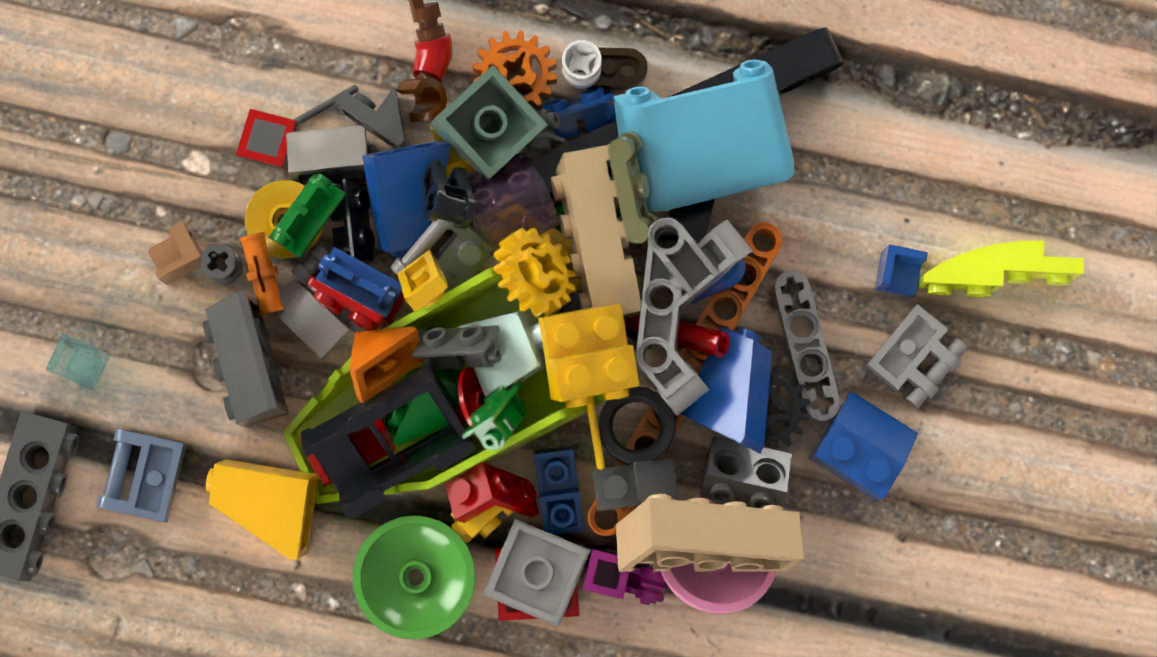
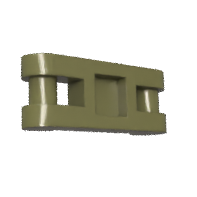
M627 131L610 143L608 154L625 234L631 242L640 244L648 239L650 226L659 219L654 212L648 209L646 198L649 197L650 192L649 182L646 174L640 171L637 153L642 148V139L636 132Z

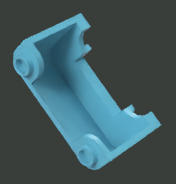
M748 60L743 62L733 73L734 82L661 99L647 87H633L628 89L625 94L613 96L618 136L627 131H633L642 139V148L637 153L640 171L646 174L649 182L650 192L649 197L646 198L649 211H667L784 182L794 176V158L772 67L766 61Z

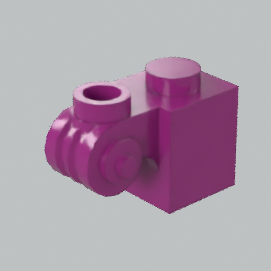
M592 549L583 590L623 599L626 592L634 594L635 598L641 599V604L650 605L664 601L665 595L663 592L666 590V582L661 571H653V564H649L648 567H642L641 569L634 567V571H618V555Z

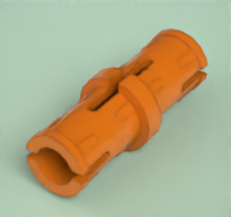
M265 232L240 238L249 269L246 277L248 281H252L260 315L285 309L275 275L279 274L277 266H272Z

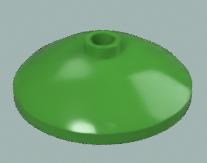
M424 516L400 517L378 527L362 544L353 567L354 594L364 615L383 632L403 639L428 638L450 628L466 611L475 588L474 561L464 540L448 525ZM415 569L422 571L424 575V580L419 585L412 584L409 579L410 573Z

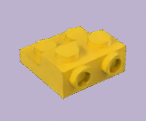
M609 304L538 318L551 399L559 402L565 401L567 408L581 407L590 404V396L604 393L605 400L625 398L629 396L628 388L639 386L633 345L627 344L621 304Z

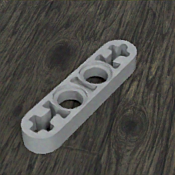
M787 271L777 278L773 286V296L796 385L815 384L824 378L827 381L828 386L823 385L819 387L822 398H830L831 405L826 408V415H821L819 409H812L811 404L802 407L804 413L810 416V420L825 422L832 419L840 408V398L810 283L802 273ZM791 279L793 285H800L802 288L796 294L798 306L806 303L808 309H797L786 314L785 308H791L793 304L791 296L789 294H782L781 289L786 286L787 280ZM796 317L807 318L812 325L810 336L798 338L793 335L790 330L791 321ZM814 355L820 359L822 370L819 375L810 377L802 372L800 362L804 356ZM805 388L799 394L800 399H810L811 403L815 401L817 397L815 388L806 391Z

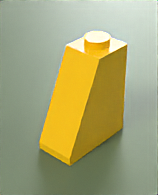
M229 459L214 464V468L209 470L206 479V491L210 492L209 505L288 559L298 560L308 553L319 478L316 474Z

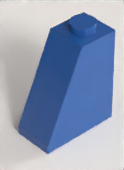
M432 141L362 155L379 249L392 253L393 257H403L433 222L424 219L422 177L431 159L440 161L443 169L446 170L450 154L449 143Z
M722 326L720 331L727 332L730 336L728 351L726 354H723L722 358L708 354L698 374L709 391L680 414L761 454L765 440L772 352L759 344L762 337L743 327H740L736 333Z

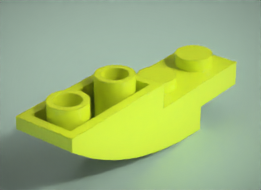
M1044 241L998 243L959 254L937 265L919 278L917 288L928 289L927 294L936 296L951 295L952 290H967V296L983 298L991 297V292H995L1003 287L1004 277H1007V282L1012 284L1031 283V278L1046 279L1047 285L1065 286L1070 285L1071 280L1084 274V258L1044 256Z

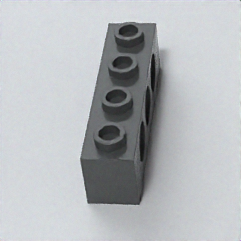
M24 411L20 412L0 477V576L17 581H31L32 575H36L39 572L44 557L43 552L40 551L44 536H48L51 533L55 523L56 515L52 512L56 497H60L63 494L67 484V474L64 473L68 458H72L78 448L79 435L76 434L78 426ZM46 448L49 453V461L44 468L38 469L35 465L34 457L40 449ZM32 486L37 492V500L32 507L27 508L23 503L22 496L24 491ZM19 525L25 532V539L19 547H15L11 542L10 535L12 530Z

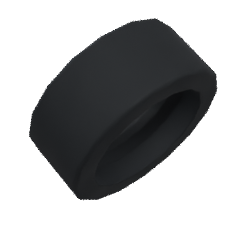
M647 387L628 388V397L607 400L599 415V434L603 447L614 459L629 465L638 461L657 460L668 450L675 436L676 419L673 410L659 393ZM632 402L651 406L658 414L661 422V430L657 441L650 447L642 450H630L622 446L615 438L613 432V419L617 411L624 405Z

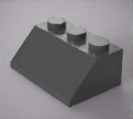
M241 290L206 308L208 320L203 321V329L208 343H215L218 358L213 359V365L219 382L225 381L229 396L224 397L223 402L229 420L235 419L237 425L246 427L288 415V407L263 316L259 314L260 310L257 300L246 290Z

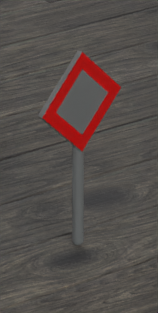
M353 85L345 91L353 95L358 92L359 88L357 85ZM342 92L295 119L250 109L236 156L283 168L287 157L286 133L294 132L298 125L334 106L335 101Z

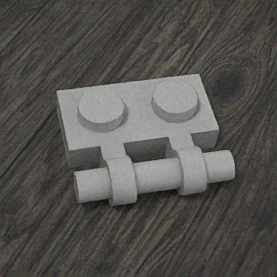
M917 304L865 366L895 391L899 390L906 380L910 382L914 389L907 396L906 401L918 409L927 398L932 399L938 392L937 385L949 371L954 372L961 364L960 357L968 347L957 338L954 339L948 348L942 345L939 340L948 331V328ZM930 353L936 359V362L924 376L916 368Z

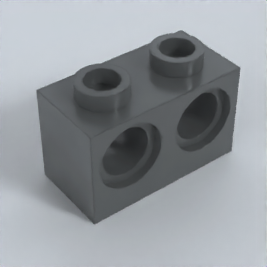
M713 436L705 459L700 498L713 500L719 504L739 501L746 503L747 507L761 508L768 505L782 506L788 491L792 453L764 447L761 454L730 439Z

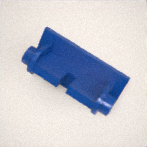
M602 87L583 91L580 93L581 99L566 103L565 99H557L543 105V109H550L551 112L558 113L560 124L558 128H554V135L564 139L580 135L576 124L577 120L583 119L587 132L596 130L616 120L614 104L608 105L609 101L614 100L613 96L615 95L610 90L603 91Z
M335 247L329 256L324 255L318 265V269L321 271L316 280L377 312L385 319L402 292L401 284L398 281Z

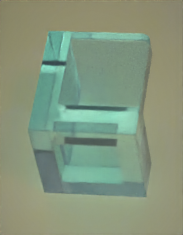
M62 333L46 370L95 390L111 354Z

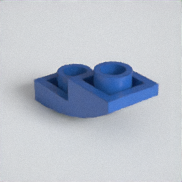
M573 446L534 451L544 531L552 535L584 531Z

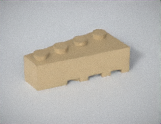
M609 145L563 153L555 172L556 176L551 177V186L555 200H562L565 215L560 216L561 231L564 239L570 238L574 253L569 254L568 257L571 259L569 262L570 270L575 272L576 276L574 278L579 277L582 293L577 294L579 310L618 303L622 305L624 320L637 317L641 313V300L633 258L631 255L624 256L623 249L628 248V238L625 234L622 216H616L615 209H619V201L614 178L609 177L607 163L610 160L608 154Z
M656 494L649 496L646 501L616 524L618 571H634L636 564H653V571H671V567L694 564L695 572H710L711 570L722 569L727 564H731L733 572H785L804 560L799 512L783 511V507L779 505L752 508L747 507L746 503L739 501L721 505L710 504L706 498H692L686 501L672 500L670 495Z

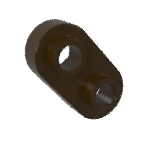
M597 47L601 53V74L598 81L586 89L602 87L603 90H628L633 87H639L647 76V60L640 51L633 48ZM624 66H631L634 68L635 73L627 77L620 70Z

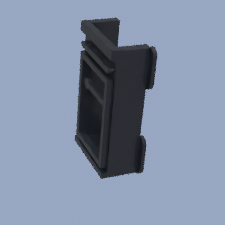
M430 362L424 365L425 368L380 391L366 402H360L313 429L309 427L301 432L302 452L306 457L314 454L339 491L340 507L346 517L355 518L381 504L385 500L384 491L432 465L440 470L446 469L470 456L475 451L472 434L465 439L462 437L469 424L462 419L457 404ZM428 391L449 425L395 454L374 422ZM369 426L389 457L372 467L369 466L349 436L350 433L357 432Z

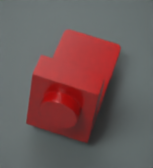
M484 462L445 484L454 520L462 523L468 522L496 505L531 518L539 514L536 504L537 493L533 484L528 479Z

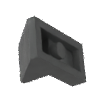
M393 87L377 111L374 110L376 105L363 94L357 92L355 96H352L345 90L342 91L335 101L340 113L358 125H365L368 132L393 149L407 147L400 101L395 87Z
M672 458L638 461L629 465L592 470L598 511L641 505L649 496L656 494L670 495L672 500L679 499Z

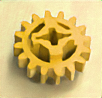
M520 228L499 243L501 248L494 253V257L500 263L493 267V270L503 277L498 286L500 288L507 287L510 291L507 297L508 301L511 302L515 299L520 301V311L524 312L531 307L533 316L538 317L542 313L549 316L571 301L569 294L575 291V287L568 281L576 276L575 272L568 270L566 264L571 259L570 257H562L559 252L562 247L560 243L554 246L550 244V234L545 233L539 237L536 228H531L527 232Z

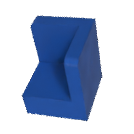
M889 244L881 252L875 291L914 298L917 292L921 265L927 261L928 252Z

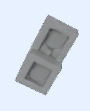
M296 279L280 294L285 309L273 313L322 360L351 332L328 309L319 305L318 301L313 299V295Z

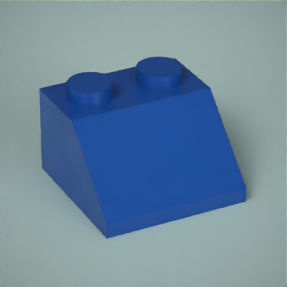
M849 391L838 413L831 420L810 454L809 459L875 501L882 500L903 469L918 433L857 394Z

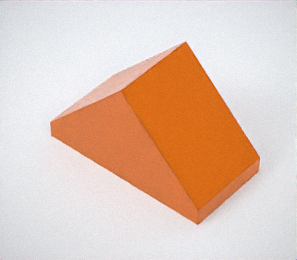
M409 326L355 332L349 368L358 401L366 402L423 363V357H412V353L420 342L416 328Z

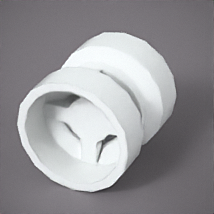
M577 40L572 42L563 52L562 74L570 86L577 89H586L593 86L600 77L601 53L589 41Z

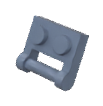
M116 429L113 440L117 441L104 495H99L96 507L168 522L187 444ZM132 446H141L128 501L120 500Z

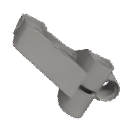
M669 217L660 218L655 221L648 231V251L636 358L639 366L654 383V388L677 416L709 391L708 387L687 361L684 362L676 352L681 310L726 275L742 258L754 252L728 220L723 221L712 229L698 244L677 220ZM667 235H674L679 238L677 244L670 249L659 247L660 241ZM659 289H667L673 293V302L666 309H657L652 306V295ZM653 346H661L667 351L665 363L654 368L648 366L645 362L647 350Z

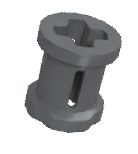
M212 244L203 251L201 255V268L216 283L222 285L231 284L241 276L243 270L242 261L227 245ZM220 257L226 260L225 263L228 266L223 272L218 269L216 260Z

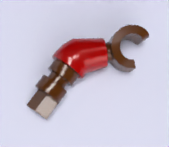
M408 0L413 22L419 23L420 27L416 29L418 40L414 42L416 54L412 74L415 79L402 81L396 91L401 95L414 94L415 107L409 113L410 122L433 121L447 105L446 91L441 82L453 58L451 35L445 32L444 24L438 23L437 18L441 17L438 2L424 4L423 0Z

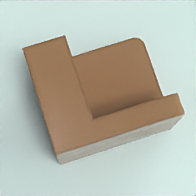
M183 222L168 229L172 237L148 250L157 268L155 274L158 280L166 285L201 267V255L203 252L191 229Z

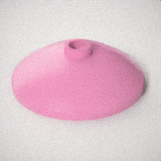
M709 500L710 504H719L714 502L713 500ZM687 564L680 567H671V571H661V574L674 594L688 605L704 612L728 614L744 610L756 603L771 586L776 572H733L731 564H727L722 569L711 570L710 572H695L694 564Z

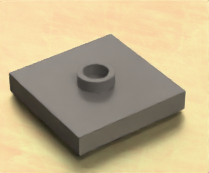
M515 519L483 595L559 627L590 550Z

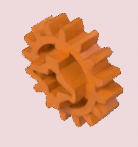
M521 30L517 33L516 39H510L507 31L503 32V41L500 43L492 37L489 38L490 50L489 52L484 49L478 50V57L483 63H473V72L482 75L494 65L509 81L508 70L515 72L518 68H522V77L516 75L513 79H510L509 83L519 94L528 93L522 97L529 105L532 104L536 109L540 110L542 108L540 97L543 96L551 99L553 96L552 90L547 85L557 84V75L550 73V71L557 68L556 59L546 60L550 54V47L546 45L539 49V39L536 35L529 42L525 41L524 33ZM508 51H517L516 53L508 55L503 54ZM534 58L540 65L541 78L537 77V73L531 71Z

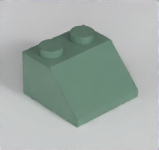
M494 65L430 123V126L444 142L449 143V147L456 155L488 180L548 125Z

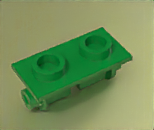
M314 173L269 235V238L298 258H301L346 196V193L334 186L322 174L319 173L317 175Z
M519 381L508 389L501 385L484 398L486 404L470 415L469 419L472 421V424L463 433L462 437L465 439L475 433L486 449H501L512 435V431L526 417L527 409L525 403L516 394L523 383Z

